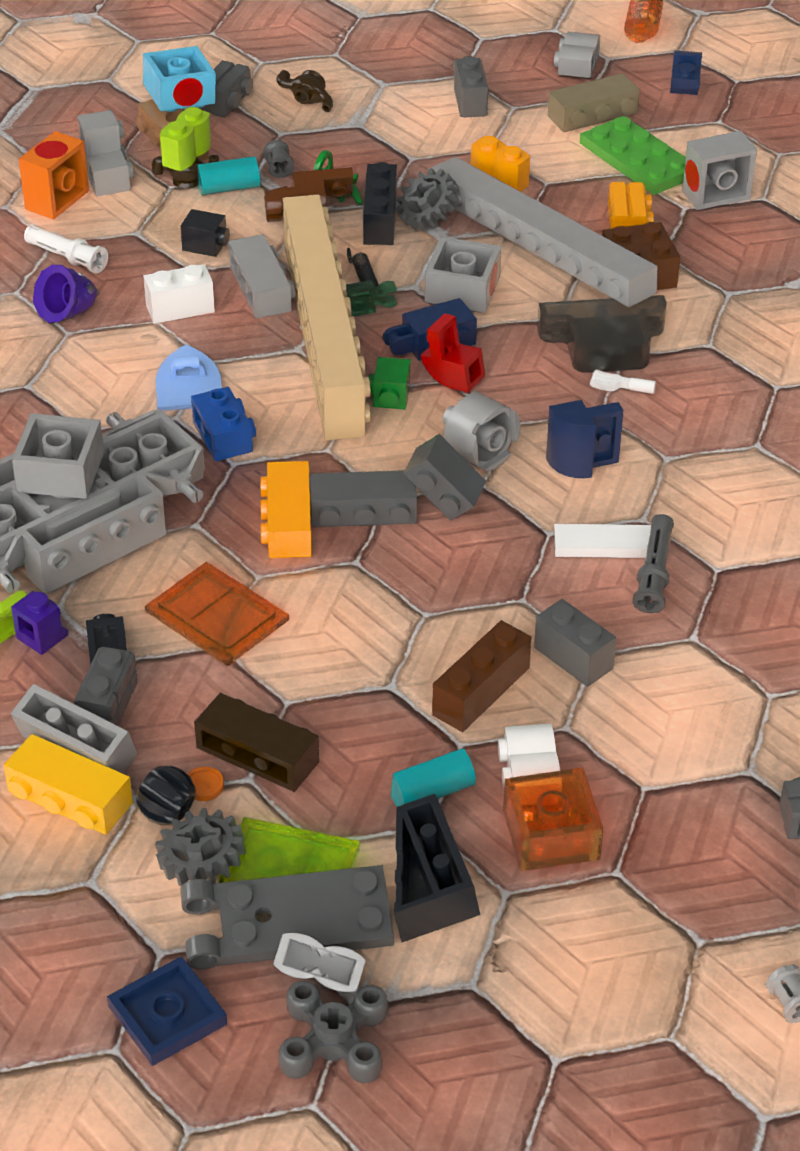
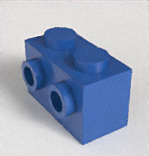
M229 386L191 396L193 423L214 461L253 452L252 438L256 437L254 421L251 417H246L242 400L235 398Z

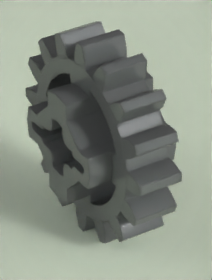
M430 168L427 175L419 172L416 180L410 178V186L402 187L401 191L404 195L397 198V202L400 205L396 210L407 226L410 225L413 230L420 227L423 231H426L429 224L436 228L438 220L446 221L447 217L445 214L455 211L452 203L459 201L456 193L460 190L449 173L446 174L442 169H439L436 173Z
M202 808L199 816H193L188 811L185 813L186 820L181 822L174 818L171 820L172 830L162 829L160 831L163 840L156 841L155 843L158 852L156 857L160 869L164 870L168 880L176 877L179 886H182L188 880L208 879L212 884H216L215 876L221 874L228 878L231 875L229 866H240L239 855L246 853L241 826L236 825L235 818L232 815L224 819L223 812L219 809L212 816L208 815L206 808Z

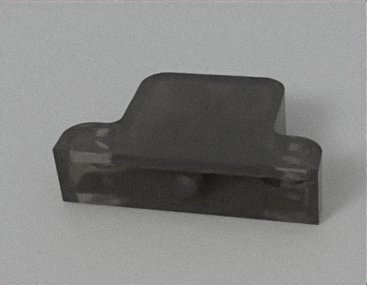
M664 295L651 296L631 307H627L613 298L539 303L537 330L540 339L545 342L565 343L568 347L572 366L579 372L592 373L596 369L603 372L643 369L649 364L651 337L658 336L664 332L667 302Z

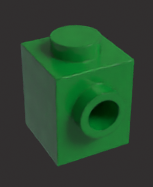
M378 357L375 374H369L368 376L370 394H373V407L406 410L410 390L411 359Z

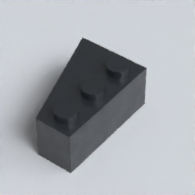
M432 794L398 806L396 809L397 865L395 870L396 902H394V916L401 942L479 916L480 911L473 882L436 795Z

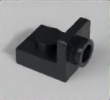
M99 614L94 616L92 620H86L90 665L98 648L108 647L127 651L123 616L115 617L113 614Z

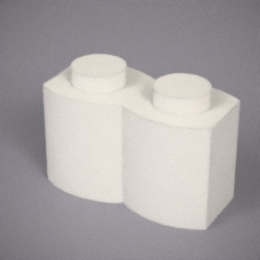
M552 724L505 727L504 739H498V757L500 763H507V767H502L503 790L511 791L513 803L561 799V773Z

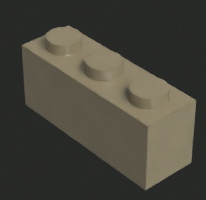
M624 73L549 91L548 117L564 133L611 121L617 117L638 114L640 89Z

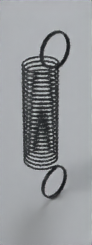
M347 248L348 261L350 264L353 262L362 285V298L366 301L367 293H374L373 291L378 289V281L365 253L361 255L356 253L352 257L350 248Z

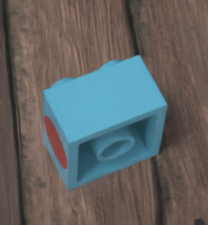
M198 46L143 53V85L160 111L174 112L182 108H201L205 105L215 104L216 73Z

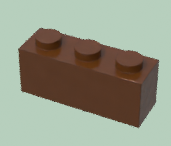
M500 620L433 683L432 716L463 733L530 668L532 636Z

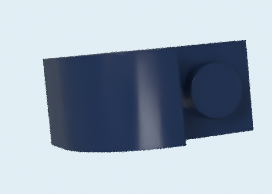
M674 50L670 93L698 95L702 52Z

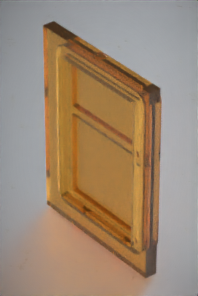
M207 561L144 606L148 614L226 666L232 664L289 621L288 613Z

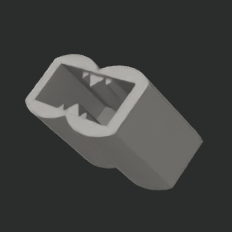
M568 31L565 38L560 39L559 51H556L554 56V67L558 68V75L591 78L599 57L600 35Z
M286 933L281 936L273 965L289 976L301 979L315 978L327 988L341 992H352L358 988L366 960L351 949L340 946L323 947L321 943L310 936L300 933Z

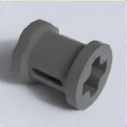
M274 140L266 144L263 154L268 162L270 174L276 178L290 175L294 170L293 159L289 156L288 145L281 140Z

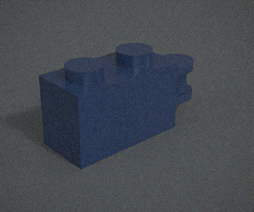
M461 298L403 313L402 324L388 328L383 333L382 339L386 345L390 346V350L394 355L399 356L412 352L419 361L421 360L420 355L429 348L427 329L444 313L456 317L459 343L468 346L476 345L477 318Z

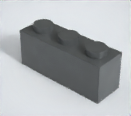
M405 470L310 474L312 527L417 524L416 486L403 474Z

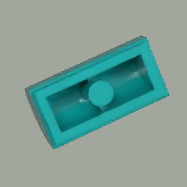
M255 156L197 165L198 188L201 195L260 187V174Z
M463 748L400 770L393 774L390 797L398 807L435 794L437 799L469 788L474 786L476 782L473 764Z

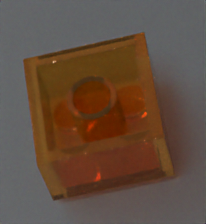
M583 767L505 778L503 812L521 871L600 860L603 825Z

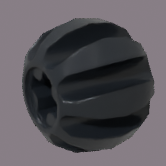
M158 766L150 771L142 781L137 792L136 803L141 813L150 822L158 825H172V819L175 818L180 821L185 817V813L190 810L195 799L196 788L191 777L182 769L174 766Z

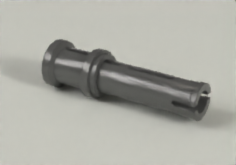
M657 514L651 520L652 525L645 564L637 572L639 587L638 591L633 595L632 603L635 608L644 613H658L665 607L666 599L663 591L669 583L670 576L666 569L671 533L674 527V520L665 514Z

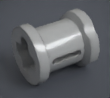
M792 964L775 970L768 977L765 985L770 994L776 995L783 1005V1015L787 1022L798 1023L800 1022V968Z

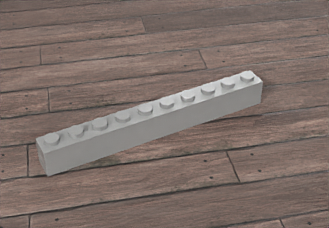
M457 157L431 167L436 173L439 169H442L446 174L449 173L456 182L455 184L460 191L456 193L459 201L452 203L454 209L625 306L631 307L657 294V265Z

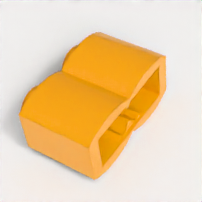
M483 136L471 144L470 165L520 192L529 187L530 155L517 146H506L505 143L494 136Z

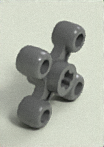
M304 980L291 985L286 995L287 1011L295 1020L309 1023L311 1030L302 1038L291 1037L281 1044L278 1051L279 1067L283 1074L293 1079L302 1078L311 1071L314 1061L321 1056L331 1061L344 1059L347 1063L348 1073L356 1082L365 1084L375 1081L380 1076L382 1070L381 1051L375 1044L359 1040L357 1032L365 1025L376 1026L385 1020L388 1013V999L384 990L378 986L366 985L356 992L354 1001L347 1007L337 1002L324 1004L321 1000L319 989L312 982Z

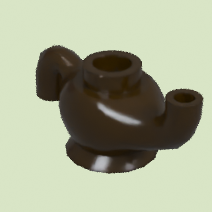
M282 70L276 78L277 84L282 88L291 90L297 102L301 104L322 102V109L325 112H330L333 107V99L325 90L324 78L318 72L306 70L302 75L294 79L290 78V73L286 70Z
M158 156L152 161V173L154 175H161L164 173V170H167L173 177V184L183 189L198 186L197 165L205 163L196 157L195 162L189 168L177 171L162 166V156ZM209 156L208 163L219 162V156Z

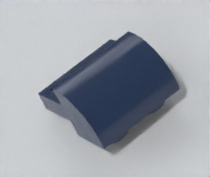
M578 400L549 406L546 460L549 465L558 473L568 477L592 478L593 468L619 463L624 411L620 403L615 402L586 408L583 401Z

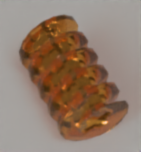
M630 0L624 31L631 41L640 43L656 35L662 15L663 0Z

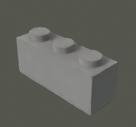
M264 234L228 241L230 268L255 319L291 312V298H295L294 284L291 279L287 280L284 264L282 262L278 263L274 245H269Z
M35 684L29 688L11 712V716L22 737L27 739L31 734L36 735L124 774L138 754L127 730Z

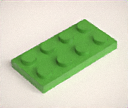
M625 116L617 117L612 121L580 133L581 145L634 182H643L645 189L653 195L683 183L686 156H683Z

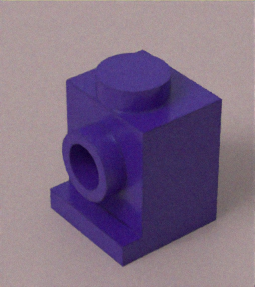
M32 591L11 606L16 638L39 654L43 655L68 636V630L61 626L59 607L54 601L48 599L45 593Z

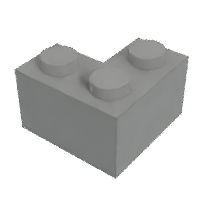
M112 110L77 116L80 140L84 141L88 179L96 197L130 191V178H134L131 161H127L125 148L120 143V138H124L122 121L116 120Z

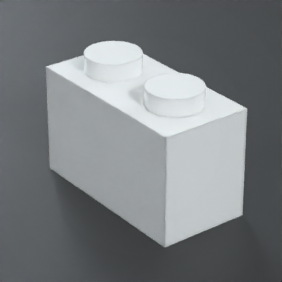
M205 264L189 265L185 268L169 271L162 270L153 274L143 275L146 307L153 324L215 312L213 281Z

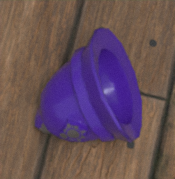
M50 265L41 271L35 283L33 303L38 315L48 323L61 322L65 318H72L88 310L99 295V290L91 280L74 269L66 268L63 265Z

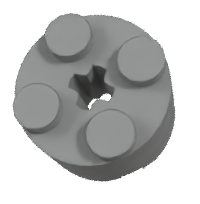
M474 391L462 398L456 406L448 407L443 415V423L445 424L444 439L468 463L488 471L496 469L508 459L511 452L507 451L511 441L517 443L520 434L518 414L510 407L478 391Z

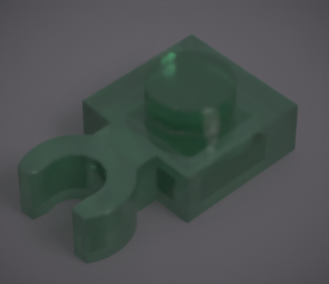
M372 280L346 284V297L350 298L351 316L376 313V305H382L383 307L397 305L394 295H387L391 292H397L394 281H384L378 287H375Z

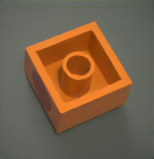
M54 131L19 158L22 193L26 210L54 220L89 192L83 140Z

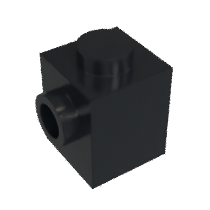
M191 209L180 225L182 251L217 257L222 247L228 244L230 230L226 228V215Z

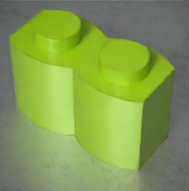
M197 107L186 108L178 115L176 121L170 122L161 130L162 166L183 171L195 162L196 157L210 149L211 128L209 112Z

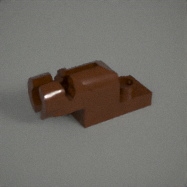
M352 167L293 172L292 187L284 186L272 190H264L267 222L282 221L283 198L320 195L322 207L326 206V196L341 197L352 194Z

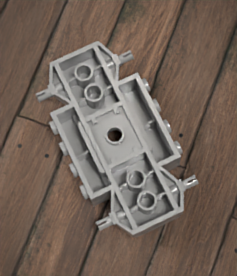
M161 409L152 410L137 418L126 421L117 412H113V415L110 413L106 418V422L113 429L106 431L102 436L104 454L87 499L17 492L12 463L14 453L0 459V584L8 593H13V589L16 592L20 587V581L11 572L25 565L26 575L43 593L48 594L165 536L163 497L180 492L184 493L193 503H197V500L199 502L203 498V491L194 485V482L204 478L203 447Z

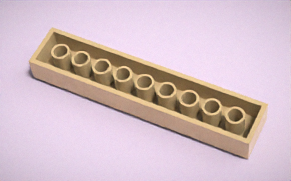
M320 195L283 198L285 253L291 280L295 288V300L325 441L365 437V423H370L371 421L369 403H365L366 397H370L369 377H363L365 376L364 357L360 356L359 336H356L354 316H351L350 298L346 297L345 278H342L341 261L338 260L336 241L333 242L332 224H329L328 207H322Z

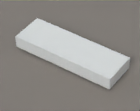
M554 524L555 557L646 558L651 525Z

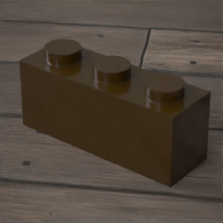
M219 693L194 721L197 749L290 791L295 792L319 763L318 735L306 728H300L278 718L274 714L261 711L240 699H234L223 693Z

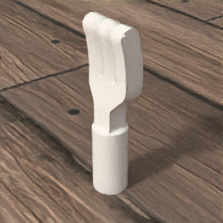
M596 369L591 378L590 386L605 391L625 388L631 391L654 394L656 381L633 377L627 378Z

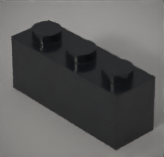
M385 162L367 164L363 210V245H394L397 164H387Z

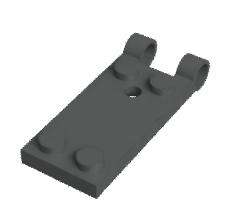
M383 865L212 884V882L205 879H194L185 882L180 888L181 904L184 912L198 915L220 910L223 938L218 939L214 935L199 934L190 937L185 942L187 964L192 969L205 970L215 966L274 960L281 936L286 933H300L310 936L321 943L323 947L340 946L351 950L394 946ZM262 912L271 915L270 920L267 922H259L255 917L258 913Z

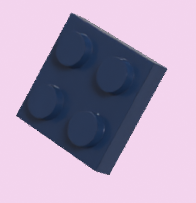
M182 956L107 996L108 1007L152 1066L227 1025V1014Z

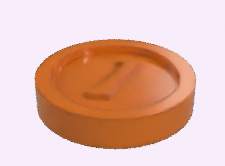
M198 767L188 773L196 788L194 800L210 801L222 793L224 779L217 769Z

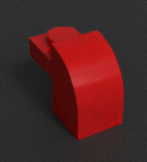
M444 313L427 329L429 348L420 355L421 360L428 373L438 383L454 390L469 393L485 377L482 348L460 344L456 317Z

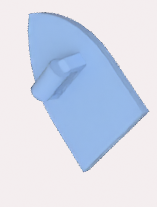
M184 345L171 353L161 364L156 375L157 409L162 411L192 409V395L222 388L220 372L215 363L204 353L188 345Z

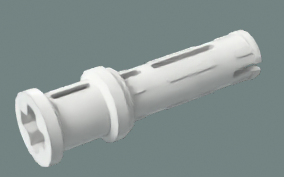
M31 224V227L28 226L25 230L24 239L27 243L62 255L74 266L83 265L90 272L98 274L107 265L108 251L102 246L93 247L88 245L84 239L77 238L72 240L35 224Z

